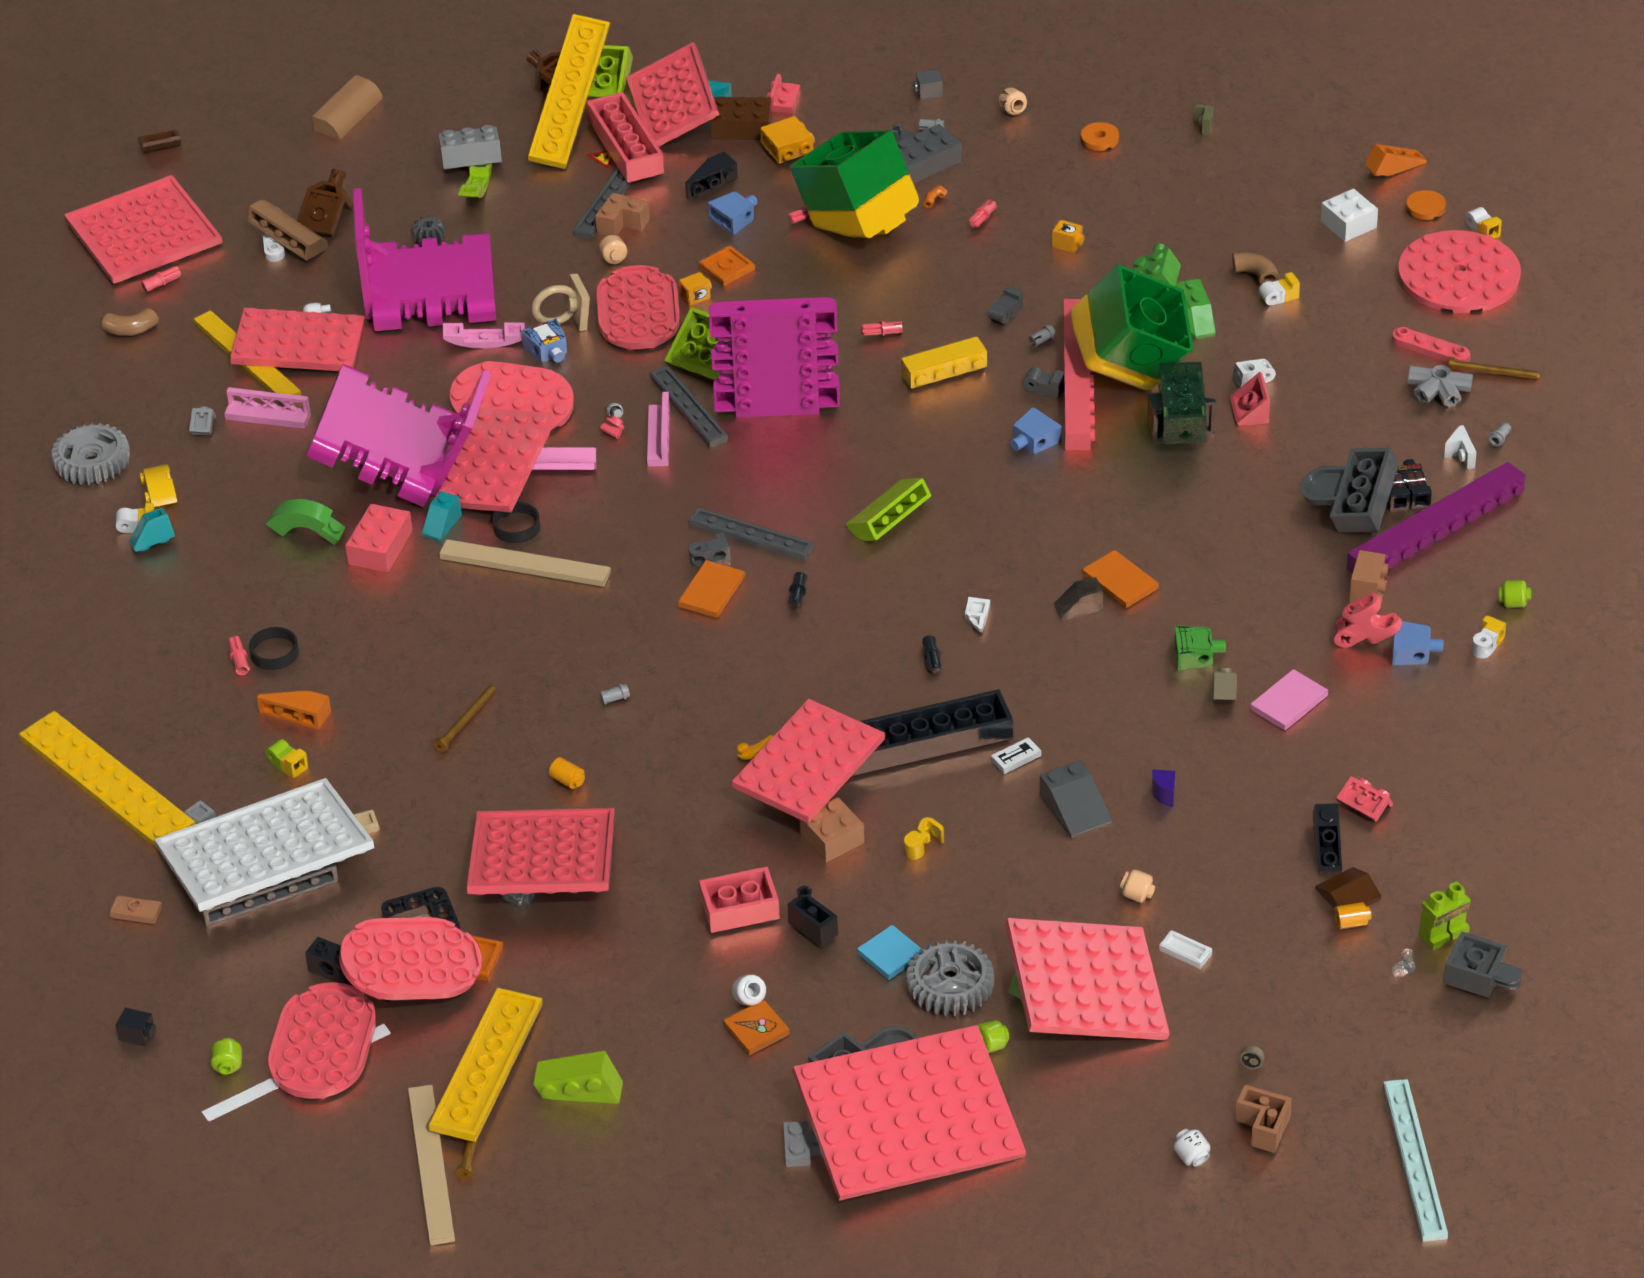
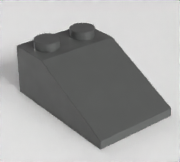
M1081 760L1040 774V795L1071 838L1112 824V818L1094 779Z

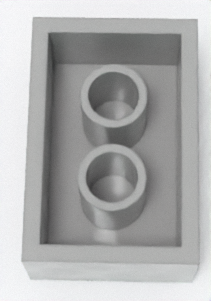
M485 125L479 129L464 128L462 131L446 130L438 133L444 169L502 162L500 140L496 126Z

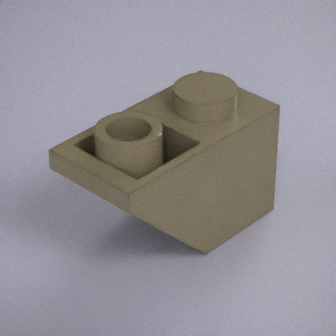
M1218 668V672L1213 673V699L1236 700L1237 673H1232V668Z

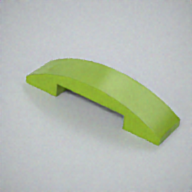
M492 163L470 166V176L466 184H462L458 192L459 197L482 198L490 180Z

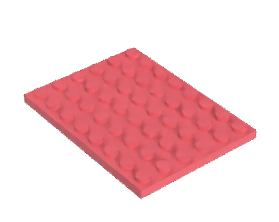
M978 1025L793 1067V1075L838 1201L1023 1158L1026 1155V1150Z

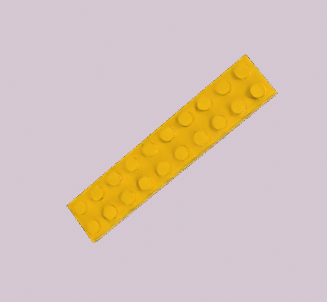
M573 14L531 145L528 161L566 169L610 28V22Z
M56 711L49 713L19 733L20 740L156 849L154 839L196 824L194 820Z

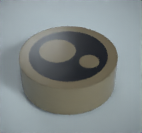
M1246 1046L1241 1050L1239 1061L1248 1069H1259L1263 1065L1265 1054L1256 1046Z

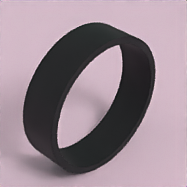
M516 502L512 512L495 511L492 517L494 533L504 542H526L534 538L540 530L539 512L528 503ZM513 513L528 514L536 520L532 527L521 532H508L497 526L501 518Z
M282 627L263 629L257 632L249 642L252 662L265 670L285 668L291 665L299 654L296 635ZM272 638L286 639L294 644V648L287 655L276 659H265L254 653L257 645Z

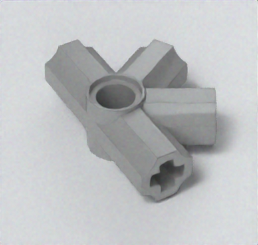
M1437 365L1433 369L1410 366L1408 384L1419 385L1414 389V395L1422 404L1429 403L1438 394L1443 405L1449 408L1461 401V395L1458 391L1471 392L1473 374L1452 372L1444 365Z

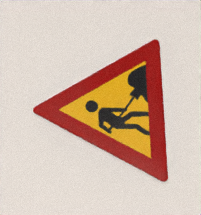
M608 151L586 154L606 168H609L613 161Z

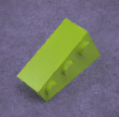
M605 1050L538 1061L534 1079V1086L544 1100L619 1104L623 1080Z

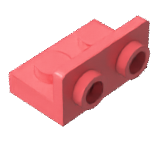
M777 74L775 81L772 80L771 92L767 94V98H771L772 112L793 114L800 94V84L782 83L781 74Z
M1350 776L1336 797L1337 801L1374 822H1377L1386 807L1391 808L1393 805L1390 794L1382 788L1376 790L1371 787L1367 780L1361 777L1356 779Z

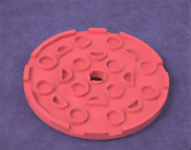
M1448 230L1426 234L1407 246L1399 260L1398 277L1403 283V289L1421 304L1439 311L1441 308L1453 310V313L1467 314L1470 313V310L1481 309L1482 312L1508 301L1518 289L1521 267L1513 251L1492 236L1472 231Z

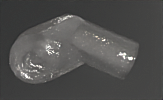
M1411 949L1403 950L1401 952L1402 961L1392 967V973L1396 978L1405 977L1414 972L1415 961Z

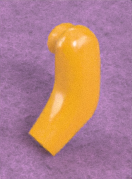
M768 735L762 741L748 746L746 743H740L736 748L738 758L752 760L774 735Z

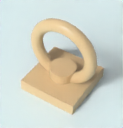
M570 274L569 287L553 285L545 288L535 297L532 303V315L537 322L541 324L557 318L559 324H562L572 317L579 331L587 330L590 297L579 275ZM555 293L566 294L565 306L567 311L554 318L545 317L540 313V305L546 297Z

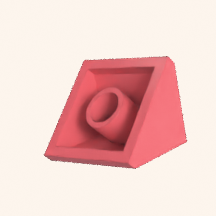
M1259 372L1230 396L1235 420L1239 426L1269 423L1270 399L1263 374Z

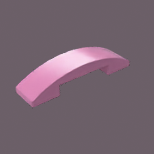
M443 323V340L469 348L503 347L522 341L521 331L525 330V323H504V329H463V323Z

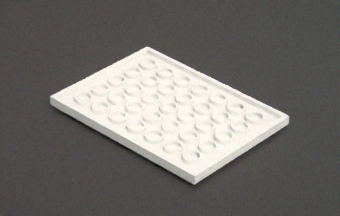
M326 778L154 839L157 849L199 912L210 910L214 906L225 902H232L236 898L247 894H254L266 887L276 886L285 880L298 878L307 872L320 870L324 866L344 861L346 858L363 854L374 848L371 837Z

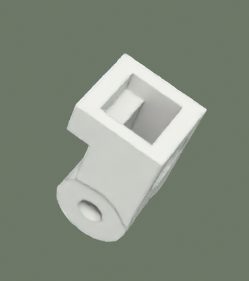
M1266 359L1237 362L1234 366L1232 380L1240 388L1257 373L1261 372L1265 383H1268L1275 378L1276 372Z

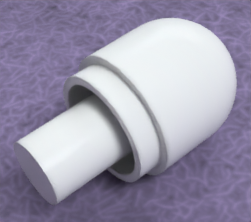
M318 302L307 304L303 308V312H332L330 304L321 305Z

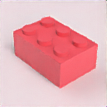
M370 504L346 544L348 564L388 573L413 531L410 512Z
M768 867L699 880L700 900L711 933L780 919L779 899Z

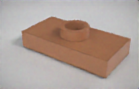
M117 895L109 912L110 918L155 924L161 912L162 903Z

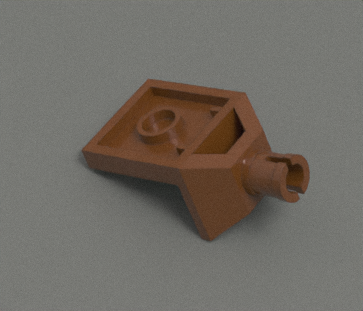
M534 49L533 52L531 51L528 54L526 61L536 68L535 82L537 92L551 85L561 52L550 53L545 57L537 49Z
M331 169L328 182L321 181L307 188L297 221L316 234L333 237L342 209L353 210L354 206L343 188V182L347 174L339 169L337 173L336 169Z

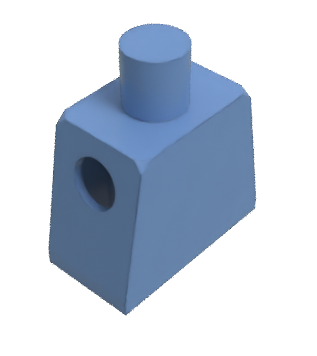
M737 192L729 193L708 202L709 218L735 235L753 221L754 206L758 204L757 199L754 195H749L745 198Z
M1033 407L1014 424L1013 439L1010 441V446L1014 451L1024 448L1032 454L1039 453L1061 442L1062 426Z
M1402 621L1401 629L1394 634L1392 665L1427 664L1429 662V652L1443 653L1444 639L1430 638L1431 628L1427 625Z

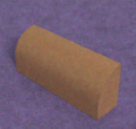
M355 75L312 116L314 132L341 140L383 99L379 88L372 81Z
M259 200L250 205L247 222L304 260L308 261L328 249V242L268 201Z

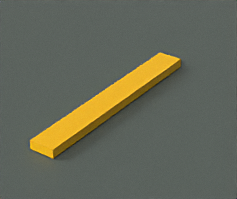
M211 310L194 318V324L231 356L237 333ZM240 365L269 392L301 396V390L275 367Z

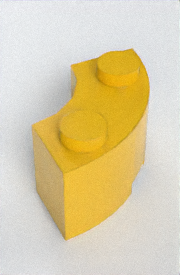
M168 464L144 468L143 472L139 473L141 484L146 485L148 491L144 492L146 503H154L155 508L177 504Z

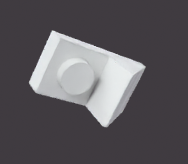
M1464 425L1459 426L1447 440L1444 458L1459 456L1460 462H1463L1468 470L1475 468L1477 452Z

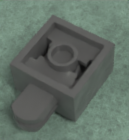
M1462 931L1445 963L1443 983L1489 998L1495 985L1511 991L1518 989L1521 984L1522 972L1520 968L1505 964L1506 945Z

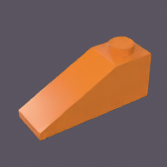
M1374 144L1364 164L1370 169L1371 174L1379 177L1380 175L1391 176L1426 164L1427 159L1417 150Z
M309 690L259 694L257 696L259 713L315 729H320L331 713L329 696Z

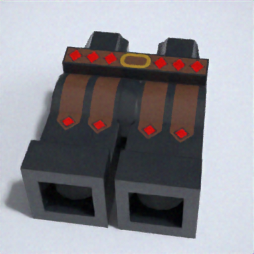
M1414 459L1405 460L1403 465L1397 468L1387 502L1389 510H1408L1409 503L1411 509L1431 506L1432 490L1426 483L1421 463L1416 464ZM1420 496L1424 498V501L1416 502L1415 497ZM1394 499H1401L1403 503L1394 504Z

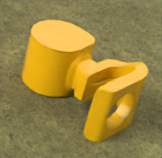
M923 818L919 823L918 832L913 830L904 838L905 856L912 860L922 858L925 853L924 844L930 842V835L940 843H944L943 826L933 818Z

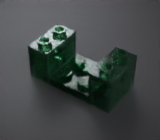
M1202 362L1159 363L1158 389L1162 397L1163 444L1206 443L1207 413Z

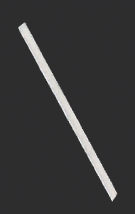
M385 1024L375 1028L372 1042L391 1034ZM270 1078L202 1111V1113L209 1122L279 1088V1086L274 1082L273 1078Z

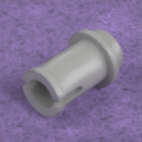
M937 118V120L920 119L919 131H924L937 124L944 127V120Z
M1045 325L1042 327V330L1029 336V342L1034 341L1035 343L1032 346L1036 348L1047 340H1053L1056 332L1051 325Z
M1501 422L1497 429L1489 434V442L1493 446L1503 445L1506 436L1511 432V426L1506 422L1505 424Z
M620 683L617 687L600 691L604 705L620 699L626 700L627 697H630L626 684L622 685Z

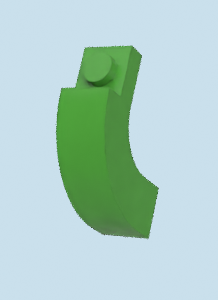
M291 499L282 502L272 511L266 522L267 526L282 537L292 528L305 527L315 531L333 545L340 540L346 528L331 517L333 510L323 504L307 499Z

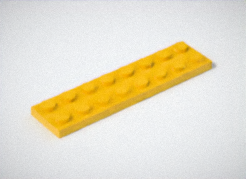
M501 988L496 989L429 1123V1131L473 1142L477 1141L543 1005L542 998Z

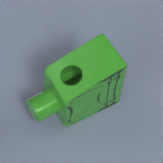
M1175 625L1174 643L1178 671L1211 666L1214 653H1226L1225 640H1212L1210 628Z

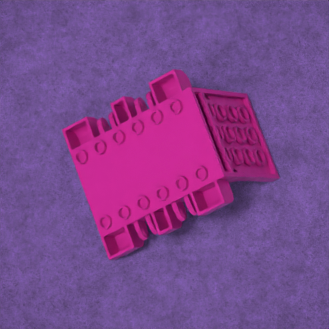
M353 189L355 241L366 319L373 318L375 331L402 329L401 316L410 319L411 315L423 318V314H427L428 326L443 325L442 312L446 313V316H450L452 311H458L459 315L464 314V311L468 310L469 323L496 321L489 233L462 235L463 244H459L458 240H456L452 245H447L446 241L441 242V246H438L437 237L422 239V247L414 244L413 248L401 245V249H397V241L374 243L369 238V225H366L362 189Z
M817 297L721 301L709 306L710 338L715 337L718 340L711 351L712 370H718L720 373L713 383L715 412L736 411V417L819 414V408L840 407L839 377L831 369L834 365H839L838 345L829 337L832 333L837 332V306L834 299Z
M342 364L306 456L330 467H333L339 454L342 455L341 461L344 463L348 458L354 460L353 466L358 468L360 463L363 464L357 479L372 485L378 472H381L380 478L383 480L387 476L393 477L392 483L395 485L398 484L399 480L402 481L397 496L424 507L430 494L436 496L438 490L441 489L473 427L491 372L483 370L460 413H454L432 403L427 412L425 411L426 405L424 404L418 408L414 406V400L409 399L408 403L405 402L408 395L407 391L393 386L388 395L386 394L387 388L383 387L379 391L375 389L376 383L372 381L369 386L366 385L369 377L368 374Z

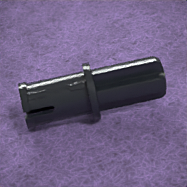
M796 572L794 574L793 583L789 587L790 596L788 603L792 605V608L800 606L802 598L806 594L805 585L808 577L803 572Z
M927 635L922 641L924 646L923 657L927 661L928 670L932 674H936L941 671V652L937 648L936 638L933 635Z

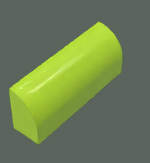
M923 478L901 479L849 520L846 526L857 538L863 541H876L932 495Z

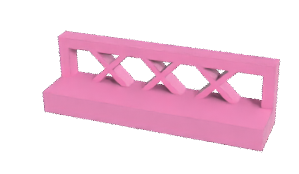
M230 387L227 389L229 404L224 413L225 420L305 429L311 416L308 396ZM234 395L240 396L244 401L234 400ZM253 398H260L264 403H257ZM274 400H279V401H281L284 405H283V406H279V405L275 404L273 401H274ZM293 403H303V408H297Z
M662 392L661 405H649L648 467L669 466V392Z
M543 447L533 469L594 470L597 468L596 447Z

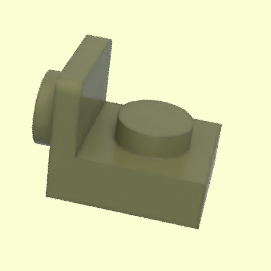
M1195 104L1193 121L1199 122V127H1202V135L1210 136L1213 125V106Z

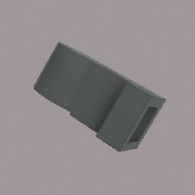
M1007 286L1003 290V295L1000 299L991 305L989 318L1006 324L1023 308V291Z
M1030 368L1023 379V387L1035 394L1058 399L1064 389V371L1056 370L1053 374L1043 372L1039 368Z
M724 533L716 534V539L692 543L688 548L690 564L694 567H701L706 560L715 563L731 561L730 548Z

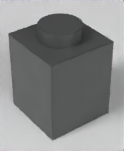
M939 70L916 73V81H913L914 92H918L920 100L943 97V81Z

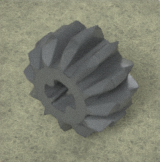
M420 217V220L414 221L411 234L414 242L422 247V239L437 237V242L441 243L442 239L445 238V228L442 220H438L437 217Z

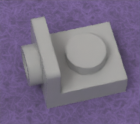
M205 406L192 408L190 434L211 435L213 421H216L213 409Z

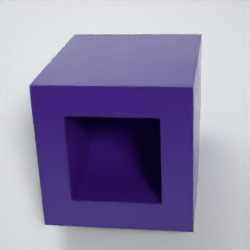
M1153 769L1152 794L1154 798L1164 805L1173 807L1175 771Z

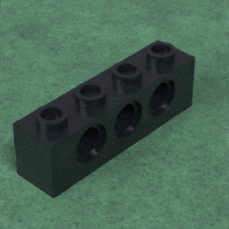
M317 937L305 952L308 971L334 982L353 986L344 975L340 966L339 953L341 945ZM380 999V1000H383V1001L388 1002V1003L391 1001V1000Z

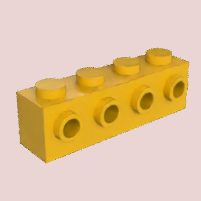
M977 336L901 358V374L911 389L987 367V350Z

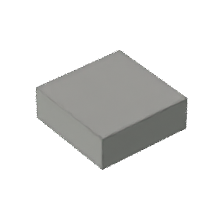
M201 800L184 811L196 824L216 817L215 811Z

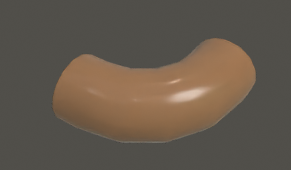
M1252 252L1232 253L1235 273L1249 272L1255 274L1261 284L1279 280L1276 267L1264 256Z
M144 308L139 313L131 316H120L109 312L104 316L101 327L105 332L117 336H134L145 333L159 323V318L150 308Z

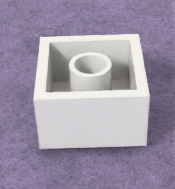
M1354 188L1322 202L1320 222L1344 242L1377 228L1378 208Z

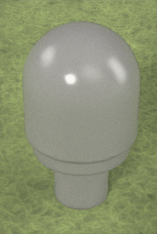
M611 402L606 405L605 414L609 418L612 417L611 414L621 418L623 408L618 403Z

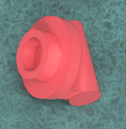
M612 415L611 418L606 417L600 430L619 439L625 426L622 425L623 421Z

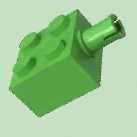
M1158 243L1154 245L1152 254L1145 257L1141 256L1134 260L1132 270L1176 287L1181 264L1169 247L1166 248L1165 245Z

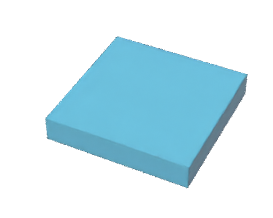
M891 925L857 948V954L885 978L890 980L909 967V961L913 960L914 954H919L920 947L895 926Z

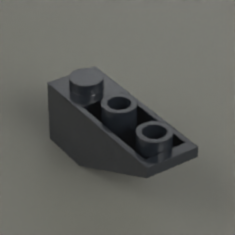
M725 151L707 158L685 182L686 198L689 200L737 179V162Z
M1338 803L1315 804L1313 809V828L1318 872H1342Z

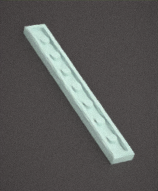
M1408 1079L1384 1081L1383 1089L1422 1242L1448 1239V1232Z

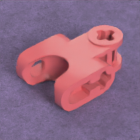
M1374 592L1369 593L1351 602L1344 608L1342 612L1343 617L1338 618L1335 622V630L1337 632L1334 635V642L1343 648L1351 647L1364 639L1370 644H1376L1399 632L1402 626V619L1393 612L1386 615L1376 614L1381 607V598Z

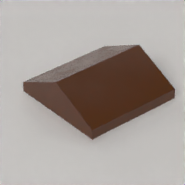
M176 129L138 137L143 154L181 146V135Z
M1355 867L1315 886V889L1333 908L1364 902L1365 906H1368L1382 897L1369 874Z

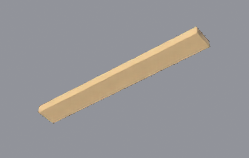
M446 539L439 553L440 559L602 587L605 586L611 573L608 566Z
M433 1085L408 1088L430 1246L455 1242L440 1133L429 1131V1123L436 1111Z

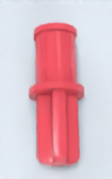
M988 199L981 207L975 210V214L969 219L971 228L979 227L989 219L990 214L997 208L994 201L988 205L991 202V199Z
M805 205L801 209L788 214L790 223H797L804 219L810 220Z
M173 266L161 273L158 271L156 275L142 280L141 285L145 292H149L161 285L164 287L166 283L180 277L181 272L177 266Z
M882 320L880 323L861 325V333L864 336L881 335V337H884V335L902 334L903 332L901 321L883 322Z
M239 636L230 637L228 640L231 650L230 659L234 663L236 673L238 675H245L250 671L246 659L247 651L243 649Z

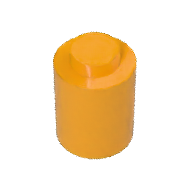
M562 757L556 758L550 766L549 776L571 789L580 787L585 780L584 770Z
M1364 902L1335 906L1334 917L1336 926L1339 930L1368 925V920H1371L1370 907L1365 906Z

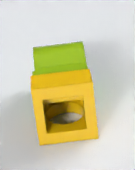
M283 739L277 740L265 749V754L269 761L293 779L308 769L306 752L300 748L298 750L292 748ZM294 764H298L299 767L294 769Z

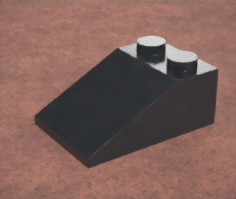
M1169 391L1148 394L1147 427L1152 441L1159 442L1215 434L1216 401L1211 398Z

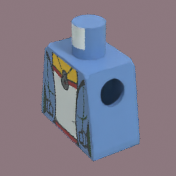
M557 318L521 331L523 347L540 362H546L551 359L555 362H561L565 358L567 353L566 337Z

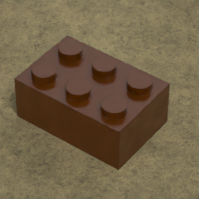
M714 97L720 115L710 120L711 139L761 140L760 128L771 124L772 121L771 98Z

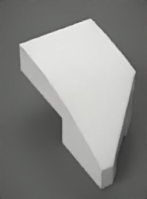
M969 597L965 619L977 631L983 632L991 605L990 600Z

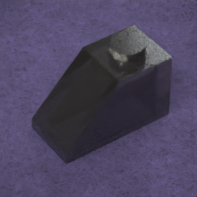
M1096 577L1074 582L1054 602L1061 620L1103 610V590Z

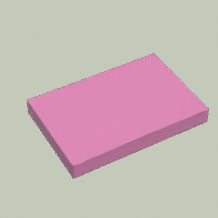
M1293 669L1250 704V710L1286 731L1328 696V689Z

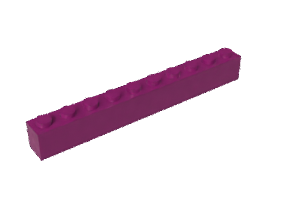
M1509 462L1504 463L1348 552L1346 569L1353 573L1359 550L1386 554L1385 563L1389 564L1388 569L1392 568L1397 563L1408 559L1411 555L1441 540L1444 536L1457 531L1465 524L1488 513L1491 509L1521 494L1525 488L1526 475Z

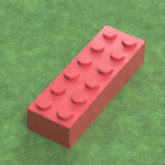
M623 92L586 101L588 121L627 183L664 173L662 151Z

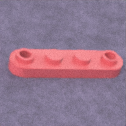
M1399 327L1393 331L1392 342L1399 347L1449 363L1450 356L1455 357L1454 360L1470 361V351L1464 346L1406 327Z

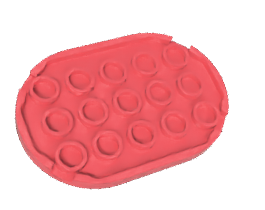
M633 265L611 272V276L600 281L596 292L599 330L607 341L627 350L654 349L676 334L680 325L677 284L670 274L665 275L659 272V268L652 266Z
M485 361L462 371L455 378L450 389L452 410L455 413H460L483 370L491 372V376L479 408L554 413L556 421L552 429L557 426L559 428L563 426L570 418L574 407L573 391L567 380L553 370L539 367Z
M434 917L377 918L363 921L354 926V929L344 937L339 953L341 969L349 982L365 994L385 1000L444 999L458 996L472 987L478 978L482 964L479 946L468 932H462L455 927L453 922Z
M329 982L310 986L308 991L299 996L295 994L282 1009L269 1050L268 1064L274 1082L282 1090L295 1097L324 1099L338 1094L350 1087L359 1078L365 1067L376 1028L375 1008L372 1001H369L364 996V992L344 983Z

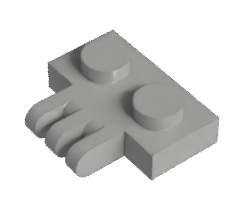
M808 1121L784 1122L786 1167L811 1166L810 1156H819L822 1153L814 1131L809 1130Z

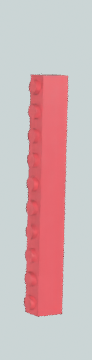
M1064 299L1065 450H1091V442H1095V429H1091L1095 428V415H1090L1094 414V401H1090L1094 400V387H1090L1094 386V374H1090L1093 371L1085 366L1073 332L1070 310L1081 299Z

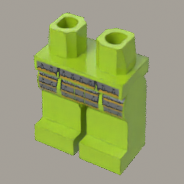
M1455 881L1449 884V889L1443 892L1435 891L1431 893L1430 898L1422 902L1421 907L1424 910L1421 913L1418 936L1432 950L1449 943L1450 939L1452 941L1457 939L1462 931L1466 933L1470 931V926L1466 922V913L1469 910L1471 899L1465 894V889L1459 882Z

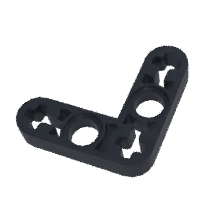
M433 887L385 901L381 906L382 918H412L431 913L434 918L455 923V927L460 930V924L448 894L442 887ZM412 902L420 903L418 907L408 906ZM441 912L449 913L446 917L437 916Z

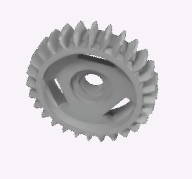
M91 423L89 426L84 424L83 427L75 426L74 430L68 429L67 434L62 433L61 438L58 437L51 453L52 462L60 478H65L67 482L71 480L73 484L79 482L80 485L88 483L90 486L92 482L98 484L102 480L106 482L107 478L114 479V474L120 475V470H125V465L129 464L130 448L126 436L122 434L121 430H117L115 426L110 428L109 424L102 426L101 423L98 425ZM72 452L71 459H66L67 456ZM96 456L94 459H87L88 457Z
M956 939L954 943H948L945 940L944 944H939L936 941L933 947L927 944V950L920 948L919 954H914L913 960L909 961L906 978L909 995L912 996L913 1002H918L920 1008L926 1006L927 1012L932 1009L935 1010V1015L939 1012H944L945 1017L947 1013H953L956 1016L957 1012H962L965 1015L968 1009L974 1012L975 1006L981 1008L982 1002H987L988 996L992 995V989L994 988L992 961L988 960L987 954H982L980 948L975 950L974 944L969 947L966 946L965 941L962 944H957ZM933 966V968H932V970L930 971L929 975H924V976L922 977V975H923L929 968H931V967ZM967 966L971 967L975 971L972 972ZM947 971H954L955 973H957L953 977H947L944 975V973Z

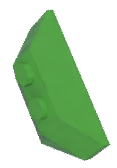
M1191 279L1177 283L1176 287L1183 289L1185 293L1191 336L1195 339L1216 336L1211 303L1201 280Z

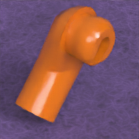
M937 185L927 192L923 202L924 207L932 208L935 198L937 196L944 198L947 194V189L943 188L942 185Z

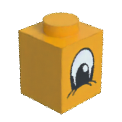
M1060 220L1052 231V247L1074 253L1084 242L1082 225Z
M701 272L679 279L680 296L689 306L711 298V282Z

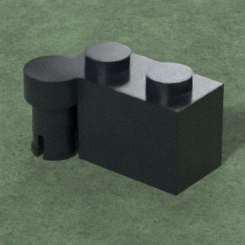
M808 886L799 887L797 889V897L787 904L788 923L822 947L838 935L837 915L812 897L811 888L809 889Z

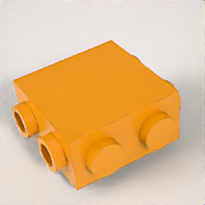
M795 116L760 128L761 144L779 164L804 156L813 150V144L815 143L813 134Z

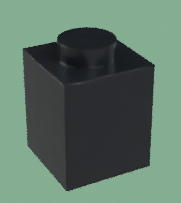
M125 1007L116 1023L119 1041L145 1047L156 1031L152 1013Z

